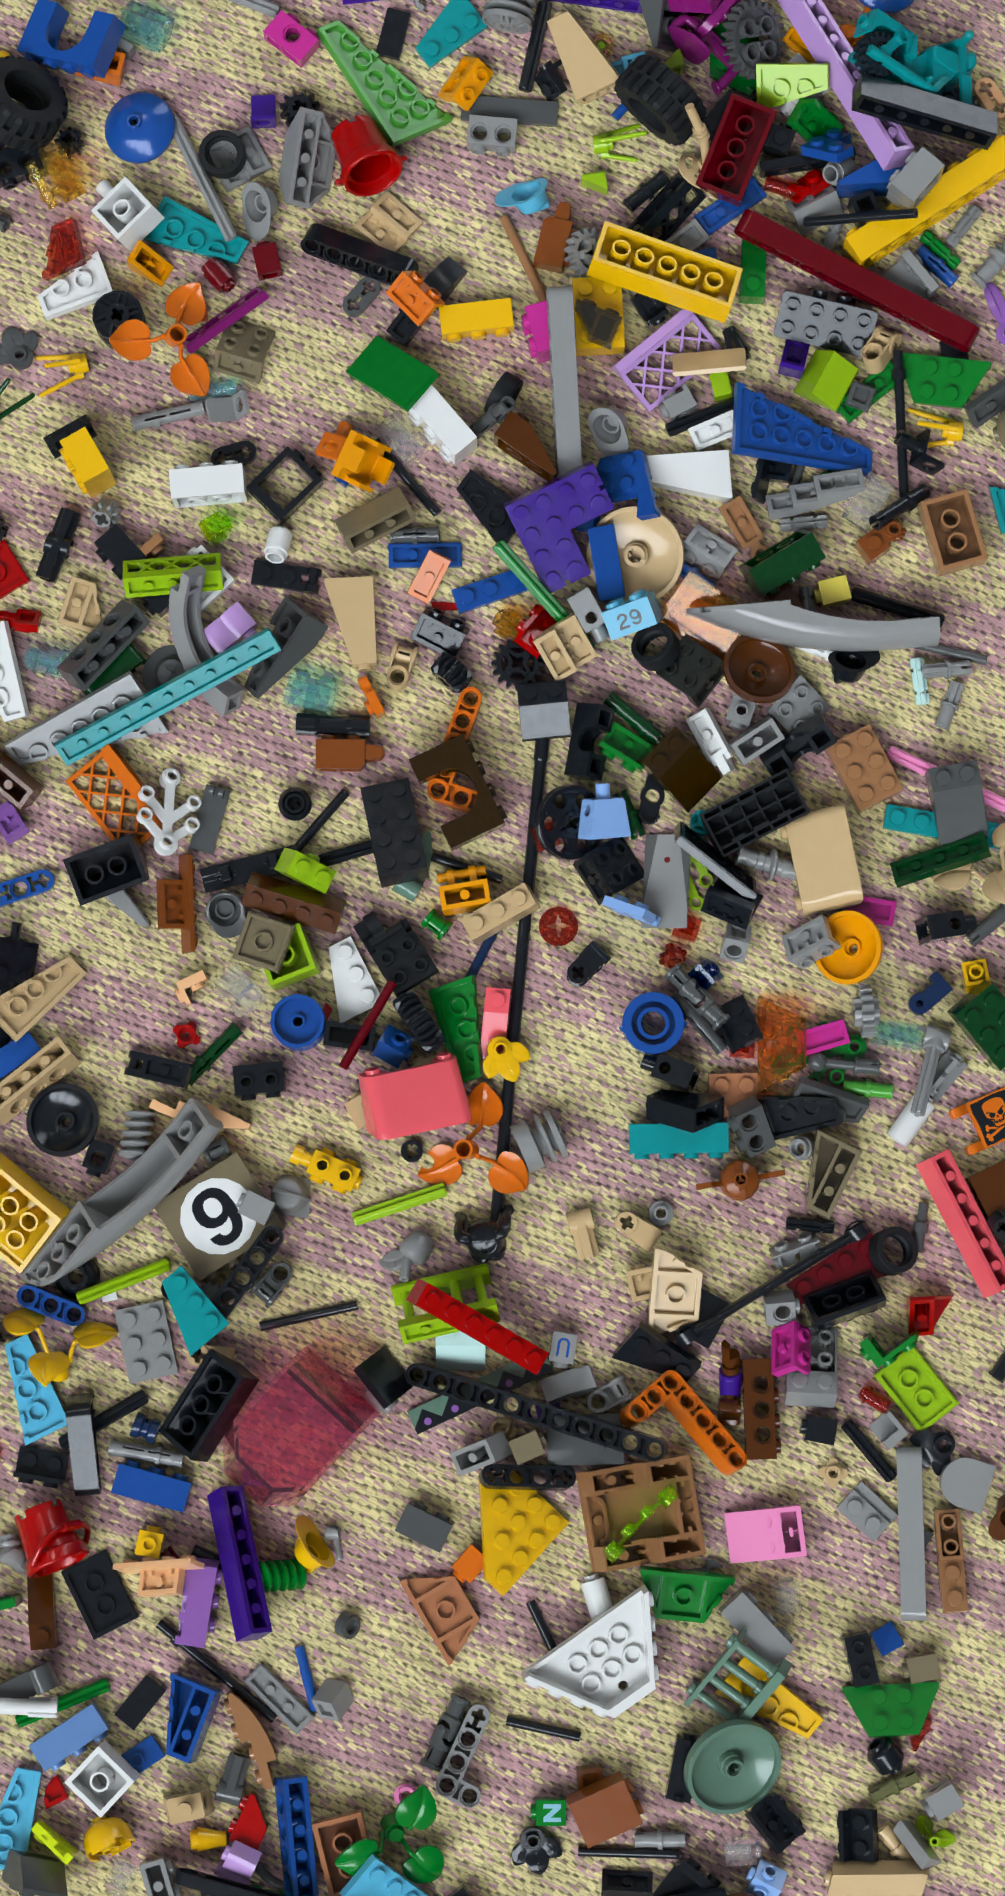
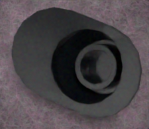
M834 651L830 653L828 660L831 664L834 682L839 684L842 682L855 683L859 681L867 669L879 662L881 657L879 651Z

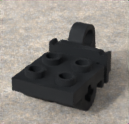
M372 911L362 917L363 921L353 926L386 981L390 980L397 984L393 991L396 997L439 972L406 918L385 931Z

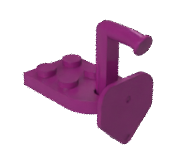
M721 0L714 13L706 14L702 20L684 14L678 16L668 27L676 49H680L681 54L688 61L699 65L710 56L711 52L728 68L719 80L711 83V87L717 95L721 94V91L732 82L739 71L733 72L734 64L728 65L730 56H724L727 47L721 45L723 41L711 29L716 28L720 22L726 20V14L732 13L731 7H734L742 0ZM686 25L692 32L684 30L682 27Z

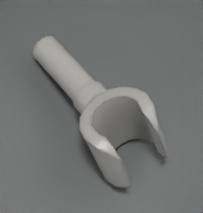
M328 1525L325 1529V1540H333L337 1561L343 1560L340 1547L341 1530L338 1526Z

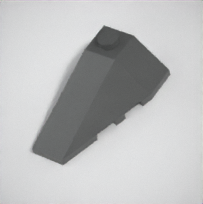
M287 596L284 597L270 621V624L275 626L272 633L279 643L281 651L253 665L244 686L258 699L316 647L329 627L316 615Z

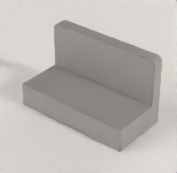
M831 185L815 196L809 194L800 203H795L791 200L784 202L786 209L794 217L801 235H805L820 227H804V217L844 213L837 191Z

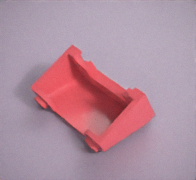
M451 1052L437 1053L436 1058H433L430 1064L392 1072L380 1070V1067H370L365 1069L364 1073L358 1074L366 1131L378 1140L399 1138L463 1124L472 1120L457 1058Z

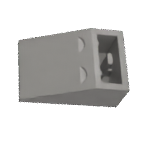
M805 1326L811 1331V1372L805 1375L796 1370L785 1374V1405L834 1408L837 1398L838 1328L830 1327L827 1330L815 1332L813 1326Z

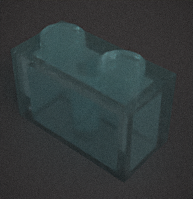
M297 671L296 674L290 673L283 699L284 705L332 716L339 688L338 684L334 683L335 680L327 677H320V680L310 678L311 674Z

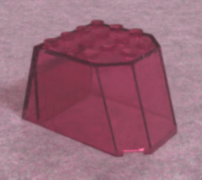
M307 1345L275 1375L233 1421L223 1437L224 1473L236 1485H243L244 1492L260 1507L296 1506L380 1413Z

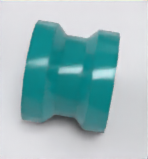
M706 810L696 811L690 819V828L700 836L707 835L699 814Z

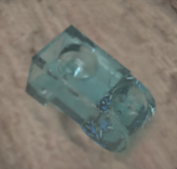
M31 647L24 651L22 661L33 672L64 679L56 668L70 653L60 650L57 657L42 653L39 649Z

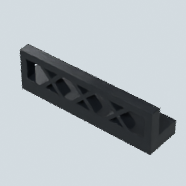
M677 173L670 180V183L659 192L630 224L628 229L653 237L654 229L657 226H662V234L656 239L666 241L706 196L699 188L688 183L680 173ZM691 189L696 197L690 203H685V196ZM673 208H678V217L674 221H669L670 211Z

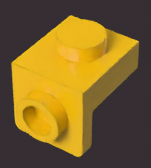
M147 1524L146 1529H139L135 1548L136 1555L154 1559L160 1557L162 1544L166 1538V1533L161 1532L162 1527Z

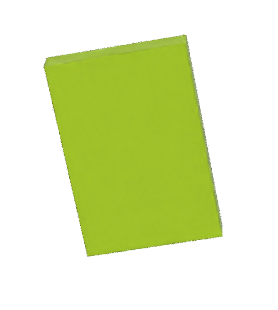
M915 1347L907 1353L901 1352L896 1361L886 1368H881L873 1375L917 1431L928 1429L959 1404Z

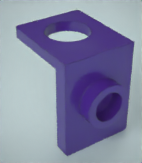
M275 95L251 96L252 116H250L252 129L276 128Z

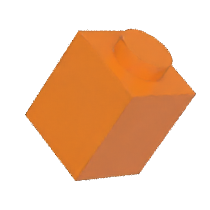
M471 1543L451 1566L454 1569L452 1574L462 1583L466 1580L471 1583L483 1569V1553Z

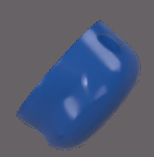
M649 992L637 996L629 1003L625 1009L622 1026H619V1030L623 1032L631 1047L638 1052L646 1055H658L659 1053L663 1054L677 1044L684 1028L687 1026V1022H684L681 1008L674 999L659 992ZM647 1013H658L664 1019L665 1027L660 1034L648 1035L643 1031L641 1019Z

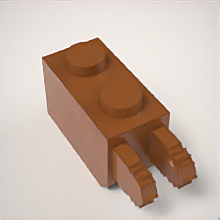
M566 201L558 204L554 217L549 216L543 220L534 257V268L562 274L563 267L568 268L569 261L564 260L568 253L563 250L565 247H568L566 239L571 238V234L576 232V230H572L573 222L569 221L571 207Z
M322 735L321 739H316L315 768L316 771L361 772L366 767V762H381L385 752L383 747L378 745H366L365 739H361V736L348 735L346 739H336L335 735Z

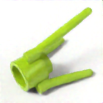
M638 123L593 135L594 154H600L601 159L610 158L637 162L638 159L635 157L609 153V151L613 150V141L645 136L647 131L622 134L640 128L641 125Z

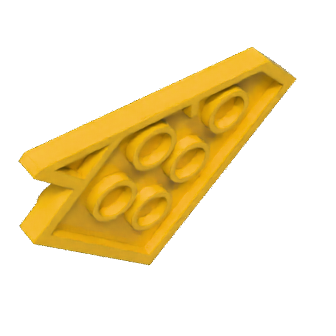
M515 1471L509 1476L510 1480L516 1484L522 1480V1477ZM478 1478L484 1580L503 1597L566 1527L569 1521L535 1490L488 1489L481 1485Z

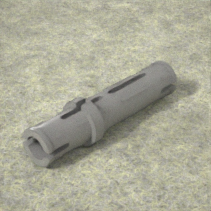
M202 400L159 411L152 409L150 413L131 416L134 432H136L137 430L155 426L156 429L161 428L160 425L205 415Z
M112 1439L108 1449L109 1456L152 1462L154 1466L163 1464L182 1468L185 1457L182 1452L165 1450L163 1446L154 1448L114 1441Z

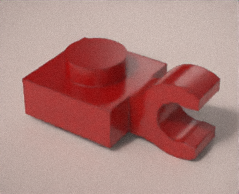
M815 168L797 180V183H791L787 189L792 193L796 192L790 200L800 203L809 194L815 196L831 184L824 180L823 172Z
M17 609L16 613L0 611V620L8 621L10 629L13 627L14 631L38 633L42 611Z

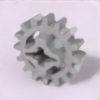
M587 227L573 232L571 238L566 239L569 246L563 250L568 253L564 260L570 261L568 269L575 270V277L580 275L581 278L590 277L587 276V272L600 233L596 234L595 228L589 230Z
M871 984L858 985V996L852 998L854 1027L859 1026L861 1038L874 1037L875 1025H880L878 996L872 995Z

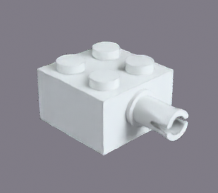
M126 177L114 188L107 180L99 182L96 186V191L103 199L91 211L130 252L134 249L138 240L142 241L165 218Z

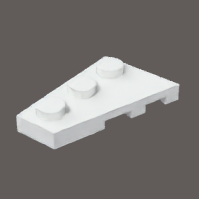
M98 251L91 255L92 258L86 263L75 267L74 272L66 278L59 279L37 296L46 321L92 305L104 294L113 291Z
M351 936L329 947L339 1022L341 1023L372 1009L380 995Z

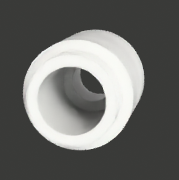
M276 526L268 532L264 553L265 558L269 562L279 564L288 556L293 535L286 527Z

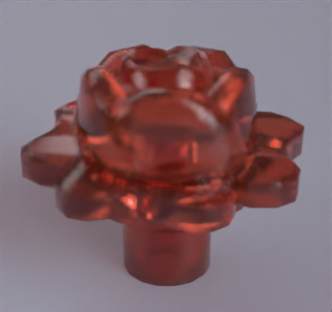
M669 943L665 946V952L659 954V964L669 969L678 963L682 965L686 961L687 951L682 950L681 947L675 948L673 943Z

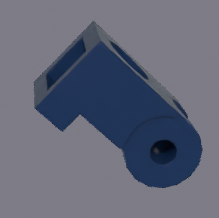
M937 971L928 978L932 984L922 993H916L908 1000V1009L912 1014L917 1016L923 1015L953 990Z

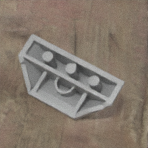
M300 107L285 134L279 185L286 204L309 209L330 191L335 149L331 139L332 131L325 120L324 112Z

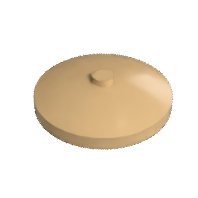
M637 506L623 507L609 513L596 526L614 523L626 595L623 599H629L633 592L644 588L646 592L653 590L656 599L662 597L676 584L684 566V544L678 529L662 513L658 518L640 520L637 518ZM588 542L587 564L591 576L596 583L590 543Z

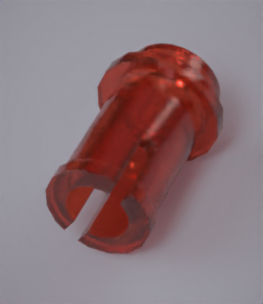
M767 176L763 188L764 191L781 195L783 199L791 198L794 194L787 189L792 181L785 182Z
M865 1385L858 1395L861 1403L866 1402L880 1411L881 1414H884L889 1408L891 1400L874 1391L873 1386L868 1387Z

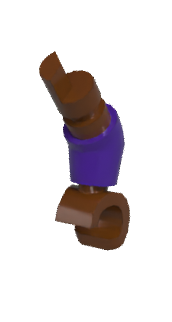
M723 1340L721 1343L722 1366L719 1368V1392L723 1398H719L718 1420L722 1425L736 1426L740 1424L741 1400L736 1399V1397H740L743 1371L739 1363V1351L730 1348V1343Z

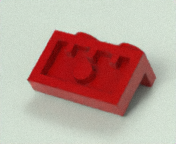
M536 604L528 614L530 618L528 620L523 619L517 626L516 631L518 634L514 642L538 658L540 653L532 640L557 622L542 605Z

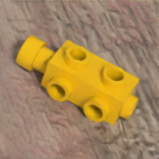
M296 1144L289 1162L297 1166L301 1164L307 1167L306 1173L310 1174L308 1179L321 1185L323 1181L333 1184L331 1189L345 1195L346 1191L352 1192L353 1188L358 1190L364 1177L360 1175L361 1169L357 1168L359 1163L346 1157L344 1161L335 1158V1152L322 1147L321 1151L316 1149L313 1154L306 1151L305 1147ZM325 1161L327 1168L319 1170L317 1167L318 1162ZM342 1171H347L350 1174L348 1180L340 1178Z

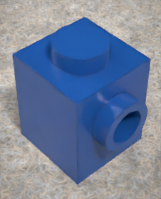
M388 1024L378 1040L372 1055L398 1069L403 1060L408 1062L414 1051L411 1048L414 1038Z

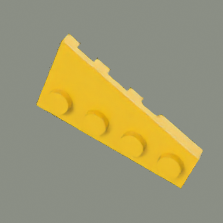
M744 1656L737 1663V1665L759 1681L762 1679L765 1682L768 1678L766 1672ZM731 1672L724 1679V1681L743 1695H749L750 1697L754 1695V1692H752L753 1688ZM783 1683L777 1687L756 1712L757 1715L777 1722L780 1726L807 1739L824 1720L821 1714ZM718 1688L715 1690V1695L729 1699L734 1704L740 1706V1704Z

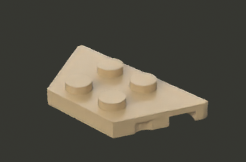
M655 1245L647 1326L661 1334L668 1330L669 1332L679 1329L681 1325L691 1324L699 1320L703 1272L696 1266Z

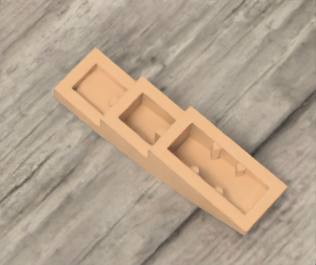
M152 1099L148 1108L175 1118L186 1103L179 1101L176 1109H173ZM208 1103L205 1104L213 1117L222 1122L223 1129H251V1124Z

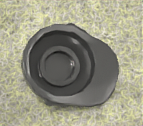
M226 891L216 893L209 899L205 918L222 938H232L241 934L246 920L245 906L241 905L242 901L238 896Z

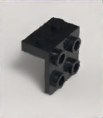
M681 1856L654 1891L653 1896H671L719 1888L722 1882L712 1873L706 1875L701 1871L700 1868L702 1866L693 1858L689 1857L687 1860L684 1856Z

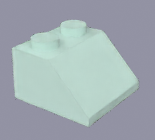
M461 1331L436 1337V1367L444 1370L485 1371L486 1346Z

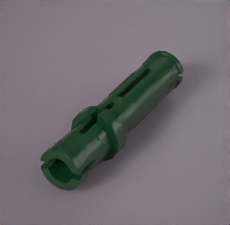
M614 691L610 693L609 697L616 703H613L609 698H606L603 702L608 707L615 709L614 712L638 730V734L641 737L644 735L652 743L657 740L656 737H660L663 734L662 731L652 724L653 721L651 719L647 720L615 694Z
M233 1022L200 1056L197 1055L195 1057L196 1060L192 1063L193 1069L189 1081L190 1086L206 1070L209 1072L212 1069L211 1065L243 1034Z

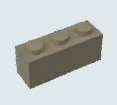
M397 487L334 521L350 552L354 553L416 521V518L408 500L401 489Z

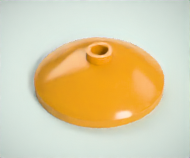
M856 911L837 912L827 919L832 936L840 942L841 948L834 951L832 955L817 960L816 964L822 974L835 983L844 985L857 984L866 980L877 969L883 952L882 936L876 924L868 916ZM856 944L858 949L854 953L852 947Z

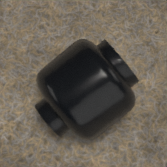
M878 1737L869 1744L867 1759L878 1773L882 1775L896 1774L901 1770L904 1752L892 1738Z

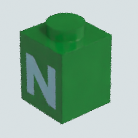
M536 1797V1804H531V1819H536V1826H566V1797Z

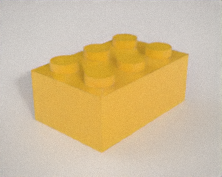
M593 277L573 278L576 356L624 354L622 287Z
M86 427L60 440L63 448L59 452L84 495L89 493L92 499L116 485L108 465Z

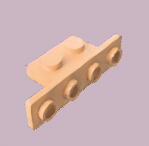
M181 1555V1559L163 1556L161 1560L142 1558V1562L124 1559L123 1563L113 1564V1569L125 1574H140L137 1596L147 1598L183 1595L185 1571L204 1569L205 1563L197 1561L196 1557L192 1555Z

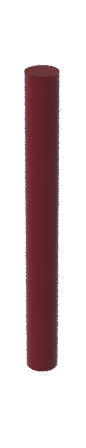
M390 980L387 981L338 1066L348 1070L397 984Z

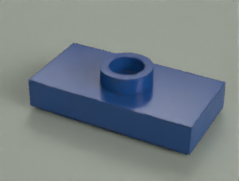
M151 1734L121 1756L138 1773H141L166 1755Z

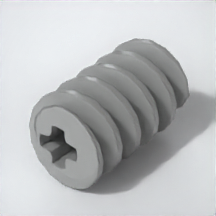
M135 1109L125 1112V1116L131 1120L123 1122V1125L129 1128V1130L121 1132V1135L126 1137L127 1140H122L119 1144L126 1149L119 1150L118 1155L125 1159L136 1161L147 1151L143 1146L151 1145V1142L145 1139V1136L153 1135V1132L148 1130L147 1126L155 1125V1122L151 1121L149 1117L156 1116V1113Z

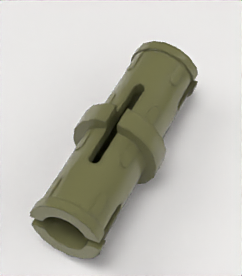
M912 1767L894 1777L890 1775L887 1777L888 1780L867 1789L875 1804L893 1794L899 1795L901 1790L920 1781Z

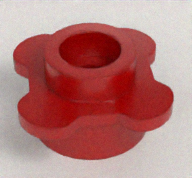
M189 1021L187 1024L174 1026L173 1033L176 1034L178 1039L177 1046L183 1049L186 1045L199 1044L200 1036L197 1035V1024L195 1022ZM186 1032L189 1033L188 1037L184 1036Z

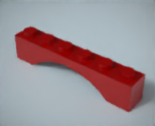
M419 1278L406 1298V1301L535 1375L539 1373L549 1355L543 1349Z

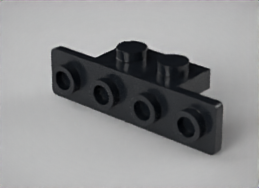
M759 458L756 463V478L751 485L752 498L759 504H764L769 482L792 484L796 464Z

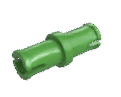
M844 1079L843 1091L857 1096H865L864 1098L866 1099L877 1097L892 1100L893 1084L871 1082V1079H866V1081Z

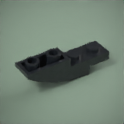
M448 256L425 278L424 282L429 287L435 288L441 294L440 298L445 302L468 271ZM399 308L400 313L387 328L386 332L407 347L422 326H417Z

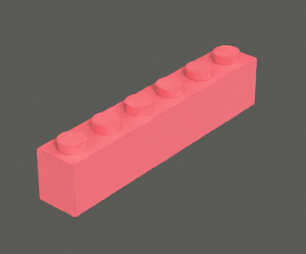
M947 1149L920 1162L916 1167L983 1298L1003 1291L1005 1289V1257L950 1150Z

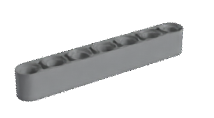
M896 1447L901 1621H927L921 1447Z

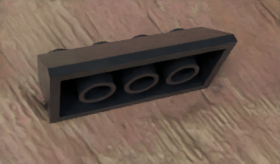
M210 1349L158 1432L190 1460L208 1462L259 1379L243 1365Z

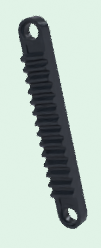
M177 1868L174 1883L201 1892V1896L209 1894L210 1896H287L188 1868Z

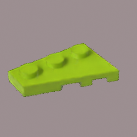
M830 63L756 64L757 103L769 108L780 106L830 88Z

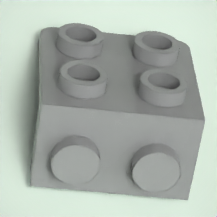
M909 249L900 256L898 263L881 275V277L926 300L936 295L939 288L937 277L931 271L927 272L922 266V259L916 253L912 254Z

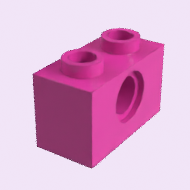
M281 10L263 31L264 39L302 68L320 47L318 35L311 28L305 29L299 24V19L292 13L287 15ZM291 34L299 36L296 41L287 40V37Z

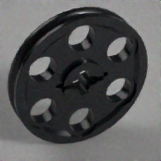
M571 785L557 787L543 798L537 809L535 829L539 842L548 853L557 858L579 859L595 849L600 839H585V846L581 850L576 845L581 807L577 806L576 798L579 794H582L585 799L596 798L592 792L583 787ZM561 795L564 801L562 807L558 809L555 806V798ZM547 817H551L553 820V826L550 830H546L544 827V821ZM568 818H574L571 822L572 827H567V824L569 823ZM561 837L564 841V846L562 850L558 851L555 848V842Z

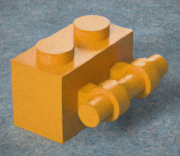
M470 865L467 869L455 871L447 869L446 872L437 874L438 883L448 882V885L438 887L444 917L473 912L491 902L487 878L477 880V876L487 875L485 865L478 867ZM470 878L468 882L457 884L455 880Z

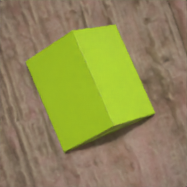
M815 350L793 393L837 412L859 369L835 351Z

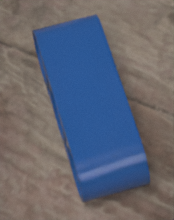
M29 1284L22 1286L17 1292V1301L23 1307L67 1325L77 1326L84 1323L87 1319L88 1312L84 1305H80L74 1300L42 1287ZM26 1289H31L35 1293V1299L32 1303L24 1299ZM50 1298H54L58 1302V1309L55 1312H51L47 1308L46 1304ZM73 1307L81 1311L79 1321H73L70 1318L69 1313Z

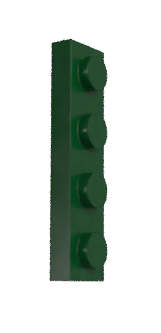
M981 832L892 862L890 866L897 888L991 857L985 834Z

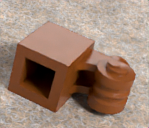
M898 518L892 520L880 530H871L856 541L854 547L868 566L889 552L890 543L901 542L905 537L907 530L902 527L903 525L900 524Z

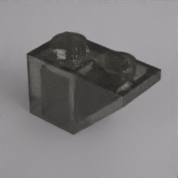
M577 299L575 311L587 340L611 350L621 327L622 317L611 308L604 310L597 307V304L589 299H583V301Z

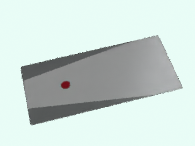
M675 834L646 835L642 903L650 907L648 911L660 917L661 921L658 927L641 922V928H687L690 854L675 843Z

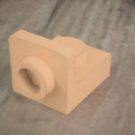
M203 970L176 982L178 989L174 991L180 1003L185 1002L188 1007L193 1005L186 991L191 990L194 993L205 987L204 983L208 981V978Z

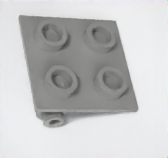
M799 675L794 680L788 693L768 708L767 714L773 720L776 719L789 733L818 713L823 717L831 706Z

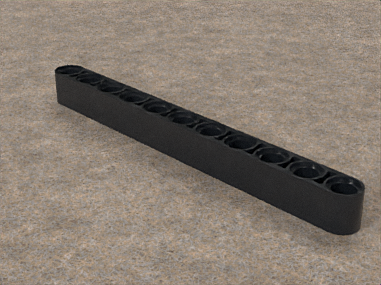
M425 1363L412 1364L405 1372L406 1381L412 1386L648 1461H659L668 1453V1445L660 1437ZM416 1368L422 1369L424 1373L421 1381H417L413 1376ZM439 1375H443L447 1379V1386L444 1389L437 1385ZM463 1382L470 1385L471 1392L468 1396H464L460 1391V1386ZM486 1390L494 1393V1401L491 1404L484 1400L483 1396ZM510 1397L515 1398L518 1402V1408L515 1411H511L507 1406V1401ZM533 1405H538L542 1410V1415L539 1419L531 1415ZM557 1412H561L566 1418L563 1426L555 1423L554 1416ZM581 1420L589 1423L590 1429L586 1434L578 1429V1423ZM605 1427L613 1431L614 1436L611 1441H606L602 1437V1430ZM628 1435L636 1437L638 1443L635 1449H631L626 1445ZM653 1442L661 1446L662 1451L659 1456H654L650 1453V1445Z

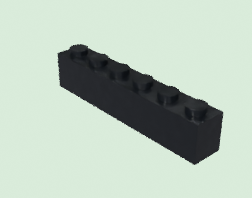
M861 73L852 89V111L985 150L989 149L998 134V112L865 73Z

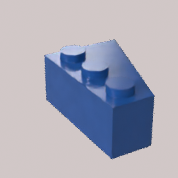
M179 1672L170 1673L171 1692L169 1697L170 1711L167 1726L166 1754L186 1763H193L197 1761L223 1690Z

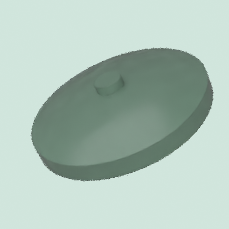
M735 1719L715 1725L697 1739L685 1760L684 1782L689 1794L700 1807L716 1814L738 1813L754 1806L770 1792L777 1781L781 1769L779 1745L764 1726L751 1720Z

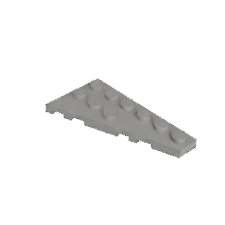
M128 671L6 741L4 747L18 765L46 760L47 757L60 755L55 748V742L145 693L131 671ZM159 716L109 744H119L124 740L137 737L138 739L146 738L147 735L156 733H169V730Z

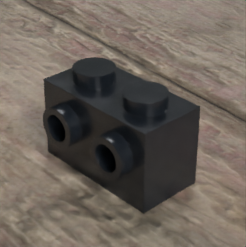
M282 1061L232 1066L235 1096L241 1097V1101L256 1100V1095L266 1094L267 1099L279 1098L282 1092H286Z

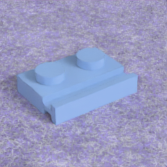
M617 894L615 898L605 895L602 905L638 921L656 927L659 926L661 918L648 911L650 908L648 905L637 901L635 905L628 903L629 899Z

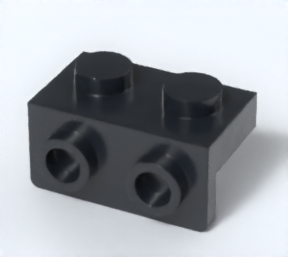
M775 1792L766 1795L745 1814L776 1855L780 1854L797 1837L802 1836L806 1832L800 1818L791 1813L787 1808L786 1801Z

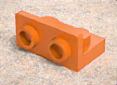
M415 270L402 271L385 293L417 326H423L435 309L443 307L445 302L440 298L441 294L435 288L429 287L424 282L425 278Z

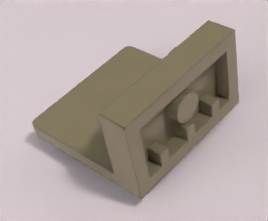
M240 320L236 321L226 328L215 350L213 370L259 384L262 378L264 360L276 332Z

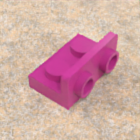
M795 1320L772 1329L771 1374L776 1377L796 1370L805 1375L811 1372V1331Z

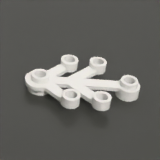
M173 768L165 769L159 777V783L165 789L163 807L155 799V791L151 786L145 785L138 792L139 799L145 802L149 808H141L136 818L155 838L153 842L154 849L162 856H169L175 853L178 848V841L188 834H194L200 827V822L197 818L189 817L183 827L172 833V825L190 812H196L202 804L198 796L191 795L185 804L174 811L175 788L180 783L181 777L179 772ZM168 775H172L175 779H170ZM143 791L148 792L150 796H145ZM190 801L195 802L196 806L191 805ZM141 813H145L148 818H144ZM153 813L162 822V830L152 820ZM188 823L194 824L195 828H191ZM163 840L167 841L170 845H166Z

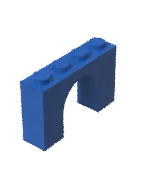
M37 0L17 51L27 61H35L52 70L61 68L69 74L78 72L91 79L94 76L105 78L126 25L114 14L95 10L82 40L70 49L59 50V37L69 13L58 2Z

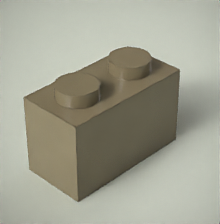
M536 1429L508 1440L518 1465L545 1454L544 1448L548 1446L543 1433H537Z

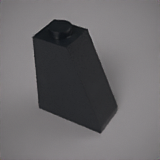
M662 1089L647 1095L646 1119L695 1133L724 1120V1097Z

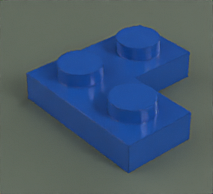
M836 128L829 129L825 134L810 139V142L802 145L801 155L840 163L854 155L853 146L849 145L852 143L851 134L841 132L840 129Z

